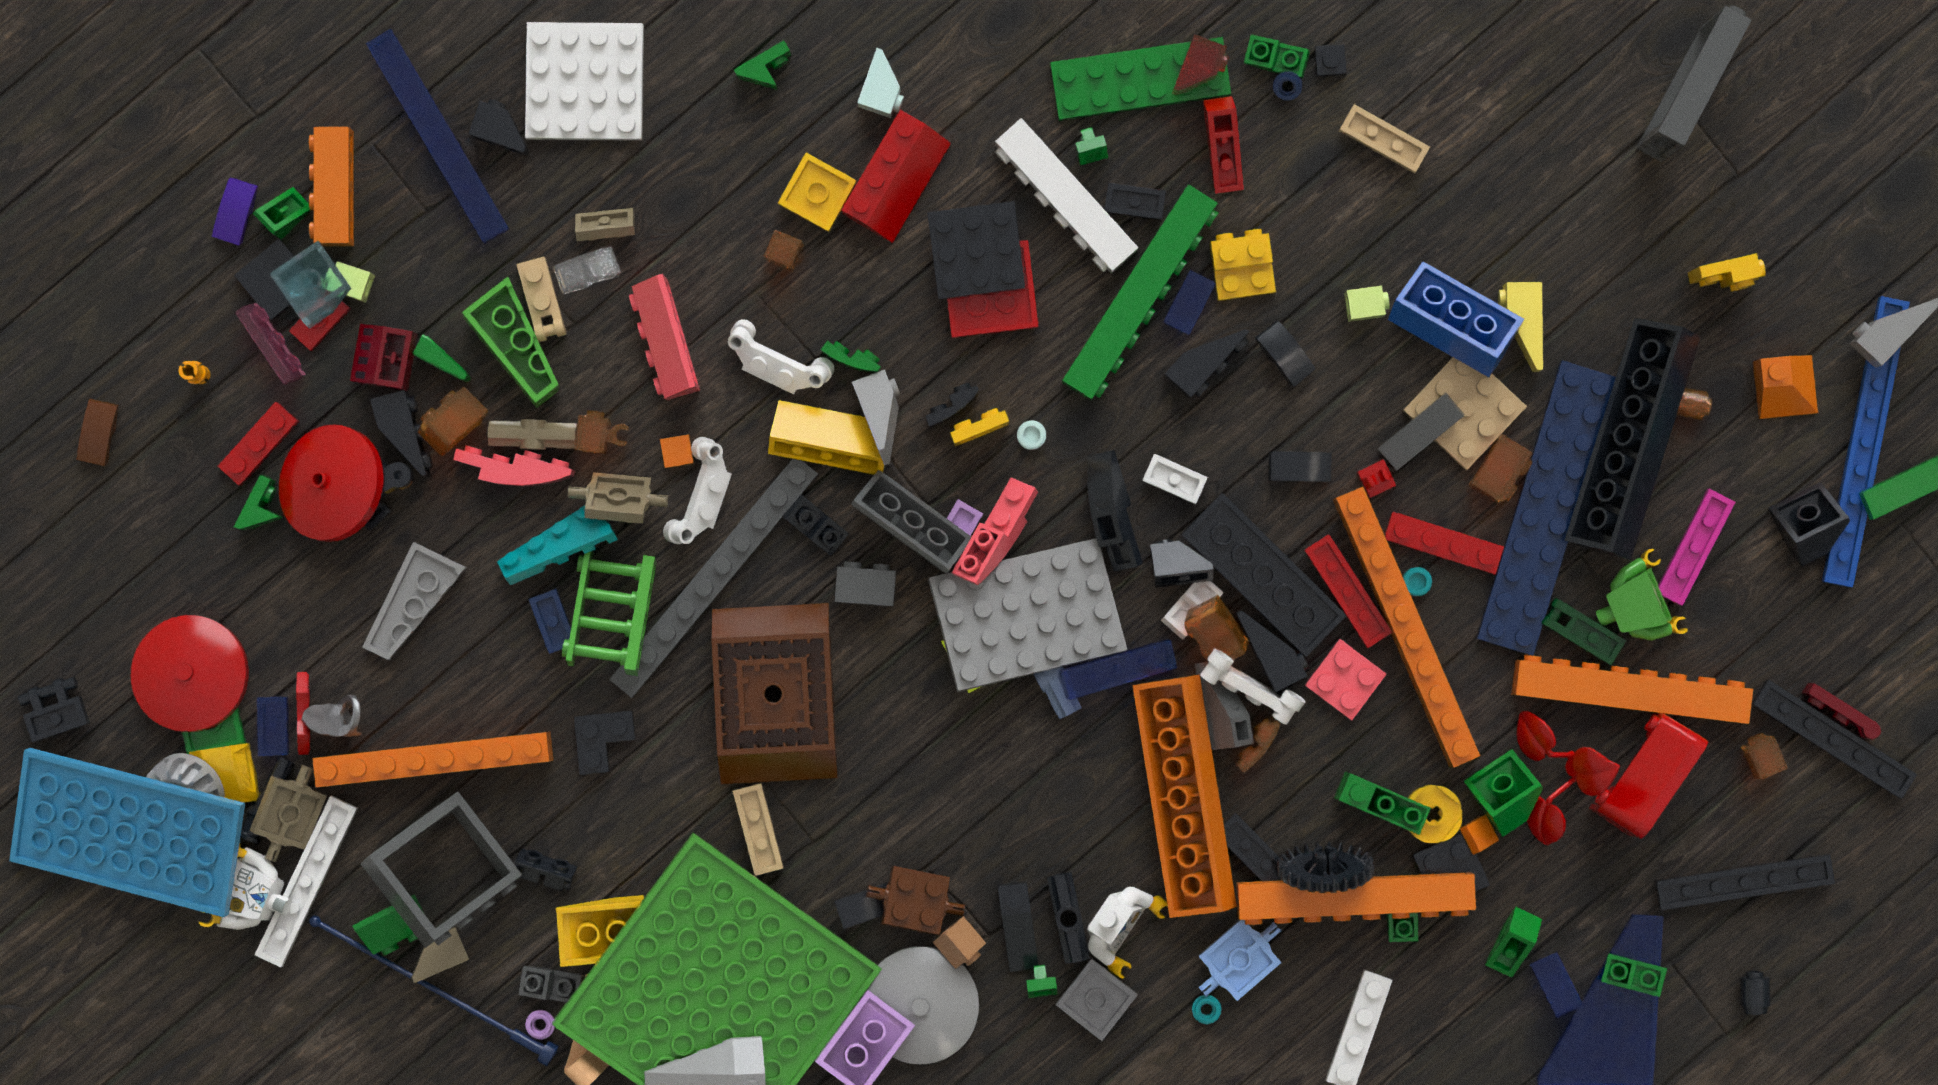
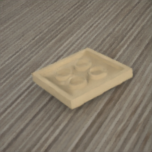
M1452 357L1402 411L1409 418L1414 419L1446 392L1465 415L1434 441L1459 465L1468 470L1527 406L1493 374L1487 377Z

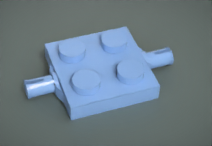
M1238 920L1198 955L1207 965L1211 977L1198 988L1207 997L1210 992L1220 985L1227 989L1238 1001L1281 964V961L1272 952L1268 943L1281 930L1272 922L1262 933H1259L1249 925H1245V920Z

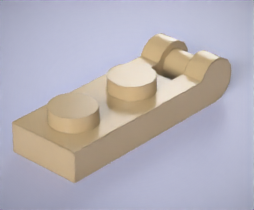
M546 257L516 264L538 342L546 341L547 337L556 334L558 337L567 335ZM552 316L553 324L544 326L542 319Z

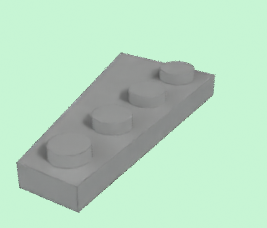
M413 542L364 642L363 648L391 660L467 567Z

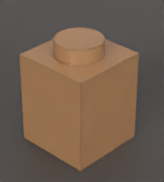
M964 916L949 926L933 941L934 945L955 969L963 963L969 966L981 956L978 950L986 944Z

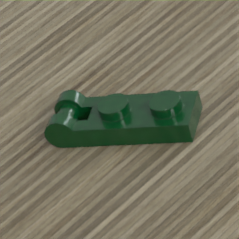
M1555 598L1551 604L1553 608L1541 622L1543 626L1611 666L1626 640ZM1562 614L1570 617L1565 626L1558 623Z

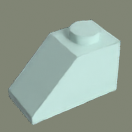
M876 48L857 103L859 108L892 118L893 112L899 113L904 96L900 95V86L883 50Z

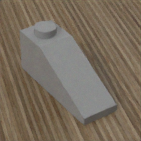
M1938 298L1875 320L1869 324L1863 322L1853 332L1855 338L1850 345L1875 368L1883 366L1938 307Z
M884 369L853 381L852 384L883 464L887 465L890 463L899 410L895 396L900 395L895 379L889 380Z

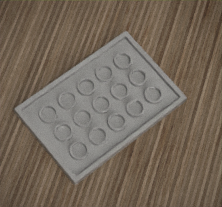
M1097 538L1002 560L979 585L955 576L952 572L929 577L928 579L957 692L1127 651Z

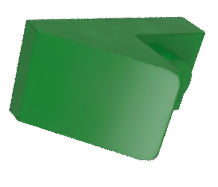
M783 40L734 69L735 74L739 80L778 89L767 69L773 67L775 70L785 65L789 61L787 57L791 56L790 49Z
M264 475L259 476L234 525L235 528L248 530L283 518L264 508L265 503L269 504L276 493V488L274 487L275 480Z

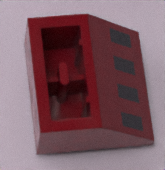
M360 324L350 381L408 391L414 360L413 352L416 348L418 334L413 331L386 326Z

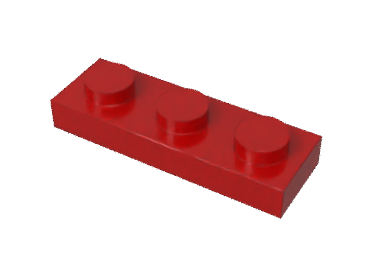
M275 402L217 467L236 484L242 486L299 423V420L279 402Z

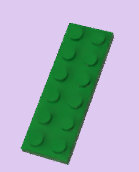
M1223 37L1050 62L1059 121L1231 96Z

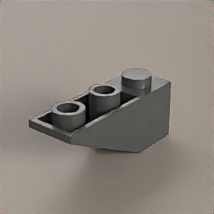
M1208 662L1195 664L1196 675L1202 673ZM1200 675L1212 750L1254 744L1250 716L1237 693L1225 688L1220 680L1214 685L1203 679Z

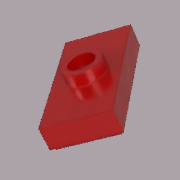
M327 289L289 332L310 351H313L351 308L334 292Z

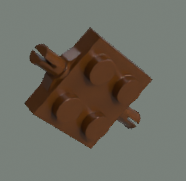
M898 866L891 867L889 882L885 889L868 885L866 890L871 891L866 892L867 898L882 900L884 909L882 925L937 936L940 935L942 921L946 913L962 917L964 914L962 910L965 909V904L948 902L947 892L950 877Z

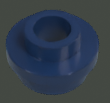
M1291 71L1278 74L1273 83L1274 93L1278 98L1285 101L1297 98L1302 90L1300 77ZM1285 81H1290L1293 83V88L1286 90L1282 84Z

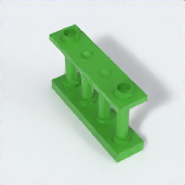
M593 551L584 555L580 554L577 563V572H581L570 638L569 640H564L562 657H566L568 666L573 667L576 656L616 661L624 666L627 675L638 676L657 565L656 559L653 556L643 555L642 563H637L635 566L593 559ZM596 571L635 577V580L639 581L637 592L632 591V594L589 588L590 572ZM590 599L630 605V608L634 609L633 619L622 622L583 616L585 601ZM583 627L623 633L625 637H629L628 648H622L621 651L578 644L580 629Z

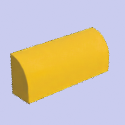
M781 400L778 401L769 437L768 454L873 475L878 470L884 471L885 465L865 417Z

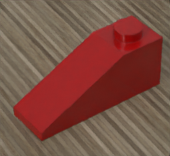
M1230 96L1203 100L1214 192L1217 194L1244 190L1237 110L1233 98Z

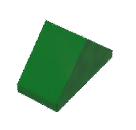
M292 187L256 209L253 214L273 235L282 239L311 210L309 203Z

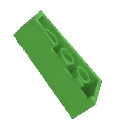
M507 277L465 309L462 315L464 320L533 405L538 408L559 391V385L509 277Z

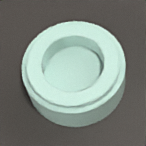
M1033 420L1026 421L1019 427L1017 439L1023 448L1035 450L1044 444L1046 431L1041 423Z

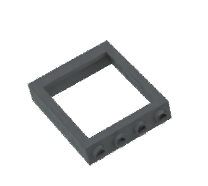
M1725 5L1700 27L1636 147L1637 150L1662 162L1685 146L1752 20L1745 16L1746 12L1736 6L1731 5L1727 7Z

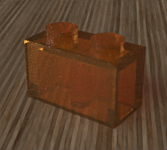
M462 387L456 393L453 390L450 391L441 400L440 403L442 405L438 409L430 408L420 418L422 424L418 433L442 457L478 427L488 413V410L465 387Z
M1500 435L1468 486L1498 504L1502 503L1504 499L1509 501L1518 487L1514 484L1519 475L1524 476L1532 465L1533 461L1529 458L1533 452L1507 436Z
M1219 595L1188 610L1184 621L1186 632L1191 638L1196 639L1200 645V651L1207 661L1213 649L1222 651L1232 660L1245 654L1249 640Z

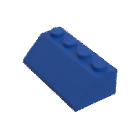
M1422 262L1396 298L1388 320L1483 375L1490 377L1505 355L1524 318L1427 263Z

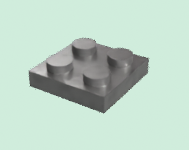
M1091 958L1056 1002V1006L1102 1041L1138 994Z

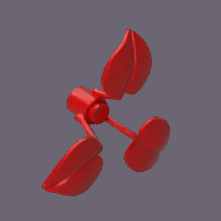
M1521 711L1517 725V740L1522 752L1534 761L1543 760L1546 755L1551 758H1567L1565 769L1572 777L1548 796L1546 801L1539 796L1527 820L1533 835L1541 843L1548 846L1560 840L1566 828V820L1562 811L1556 805H1553L1552 801L1576 781L1580 790L1589 796L1603 793L1615 779L1620 765L1607 759L1590 747L1579 748L1575 753L1572 750L1569 752H1553L1551 749L1556 745V738L1549 725L1529 711Z

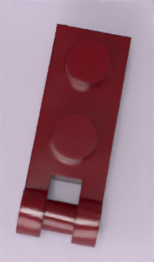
M1808 683L1802 691L1804 695L1809 697L1807 700L1809 704L1819 710H1823L1825 707L1833 712L1832 718L1844 726H1847L1849 723L1855 726L1856 732L1861 738L1875 739L1880 735L1881 728L1878 723L1817 684Z

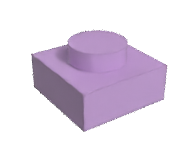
M958 499L947 519L971 536L983 513Z

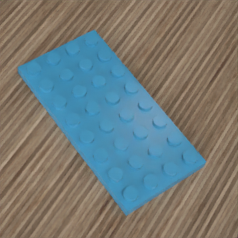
M28 748L24 750L9 861L216 916L226 917L230 911L245 803Z

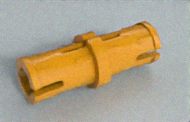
M198 361L183 362L184 366H179V375L183 379L188 380L190 384H205V379H210L209 369Z

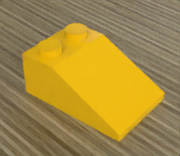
M644 896L615 897L556 907L560 967L596 964L642 902Z

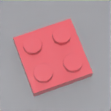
M1338 639L1304 686L1348 719L1353 720L1386 676V673L1344 641Z

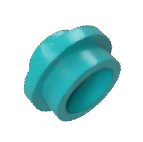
M1201 995L1193 1002L1192 1013L1198 1022L1211 1024L1220 1017L1221 1005L1214 996L1207 995L1206 997ZM1210 1004L1212 1011L1209 1014H1203L1201 1012L1202 1005Z

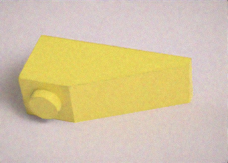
M1507 282L1503 285V290L1498 291V304L1524 318L1522 325L1515 335V339L1532 372H1539L1543 370L1542 282Z

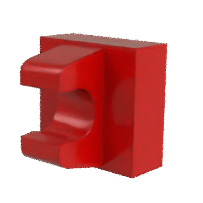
M1384 459L1356 472L1368 498L1396 486Z

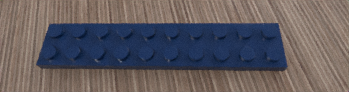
M1563 360L1560 361L1476 639L1527 655H1534L1543 626L1541 622L1546 616L1568 542L1565 541V537L1615 382V376Z

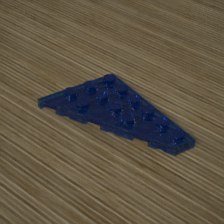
M1632 914L1612 947L1610 954L1661 966L1664 917ZM1606 958L1537 1076V1084L1653 1085L1659 997L1601 982L1607 961Z

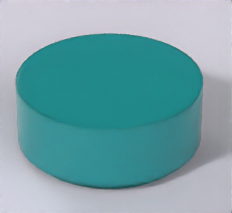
M1410 568L1403 575L1411 596H1422L1432 586L1431 575L1424 568Z

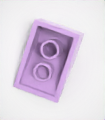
M867 990L814 1061L845 1085H872L915 1025Z

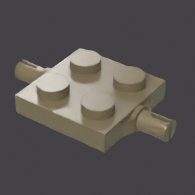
M593 472L592 480L586 488L573 486L568 488V498L585 499V518L643 523L645 512L650 506L667 508L668 495L651 494V478Z
M301 765L296 781H286L271 776L249 830L271 841L264 858L276 862L282 846H294L305 850L327 797L326 794L313 790L307 785L313 768Z

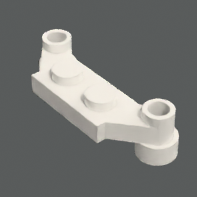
M748 320L737 321L730 331L728 345L736 351L743 363L742 370L787 392L795 394L798 389L820 388L829 381L834 373V365L827 358L819 357L813 361L811 366H805L755 342L753 338L756 334V329Z
M699 437L692 444V454L696 459L702 460V466L684 519L681 521L676 519L670 520L664 526L663 535L669 542L689 544L695 536L706 528H714L732 474L726 470L721 445L715 443L710 438Z
M1213 649L1207 658L1208 664L1200 674L1203 679L1215 685L1220 680L1222 681L1221 684L1234 693L1237 690L1245 693V697L1257 706L1263 703L1274 710L1272 716L1286 725L1296 711L1299 712L1305 703L1301 696L1289 689H1285L1283 694L1279 696L1270 687L1232 667L1231 665L1234 661L1218 649Z

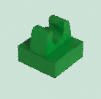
M1092 127L1080 130L1082 141L1076 142L1079 164L1084 165L1108 158L1104 135L1095 137Z
M1045 965L1033 966L1035 979L1026 980L1028 997L1057 995L1056 977L1047 978Z

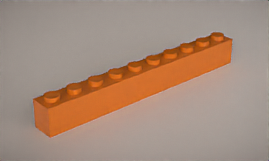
M1364 487L1333 499L1384 619L1393 632L1391 635L1448 766L1454 768L1480 757Z

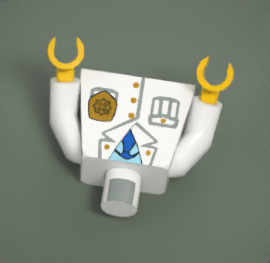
M239 843L229 915L220 917L211 914L209 922L198 921L201 926L210 927L216 923L218 927L240 930L257 926L261 920H270L274 912L283 916L288 913L292 901L280 895L284 881L278 878L277 870L270 860L264 858L265 855L247 847L242 849Z
M1126 887L1121 892L1110 894L1087 928L1090 935L1089 951L1103 964L1108 966L1109 972L1123 979L1124 976L1121 975V969L1123 966L1131 969V964L1115 956L1116 952L1146 908H1149L1158 918H1165L1160 910L1168 906L1167 901L1161 896L1153 897L1135 887Z

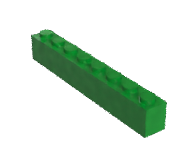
M1187 185L1063 378V384L1090 401L1094 396L1101 397L1108 386V383L1104 381L1110 371L1116 374L1124 361L1120 355L1125 347L1132 349L1140 334L1136 330L1141 322L1145 325L1148 324L1156 311L1151 308L1157 298L1163 300L1171 288V285L1167 283L1173 273L1177 276L1180 274L1187 263L1183 259L1188 249L1194 252L1203 238L1199 235V232L1204 224L1210 227L1218 215V212L1214 210L1218 204L1216 201L1191 185Z

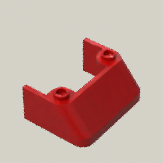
M1653 713L1644 727L1647 731V739L1616 785L1597 795L1594 801L1597 805L1591 804L1589 807L1590 810L1625 834L1640 839L1644 838L1651 830L1708 745V740L1663 713Z

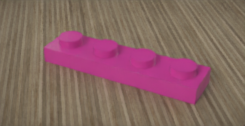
M1711 489L1706 490L1658 584L1664 598L1679 606H1683L1735 501Z

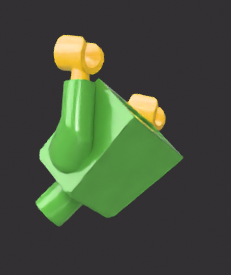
M1654 549L1645 551L1640 558L1622 567L1610 583L1611 592L1606 594L1609 606L1596 610L1597 618L1602 626L1617 622L1622 633L1629 632L1632 637L1651 641L1670 636L1672 633L1684 634L1687 632V628L1677 629V622L1685 619V617H1671L1651 568L1658 565L1661 561L1659 559L1652 563L1648 560V554L1654 551Z

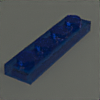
M1165 639L1060 670L1066 699L1072 700L1176 669L1177 664L1171 640Z

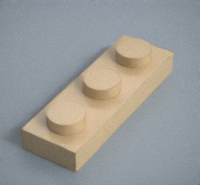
M1355 104L1339 129L1343 134L1414 174L1430 146Z
M762 783L733 790L755 876L783 869L784 866Z

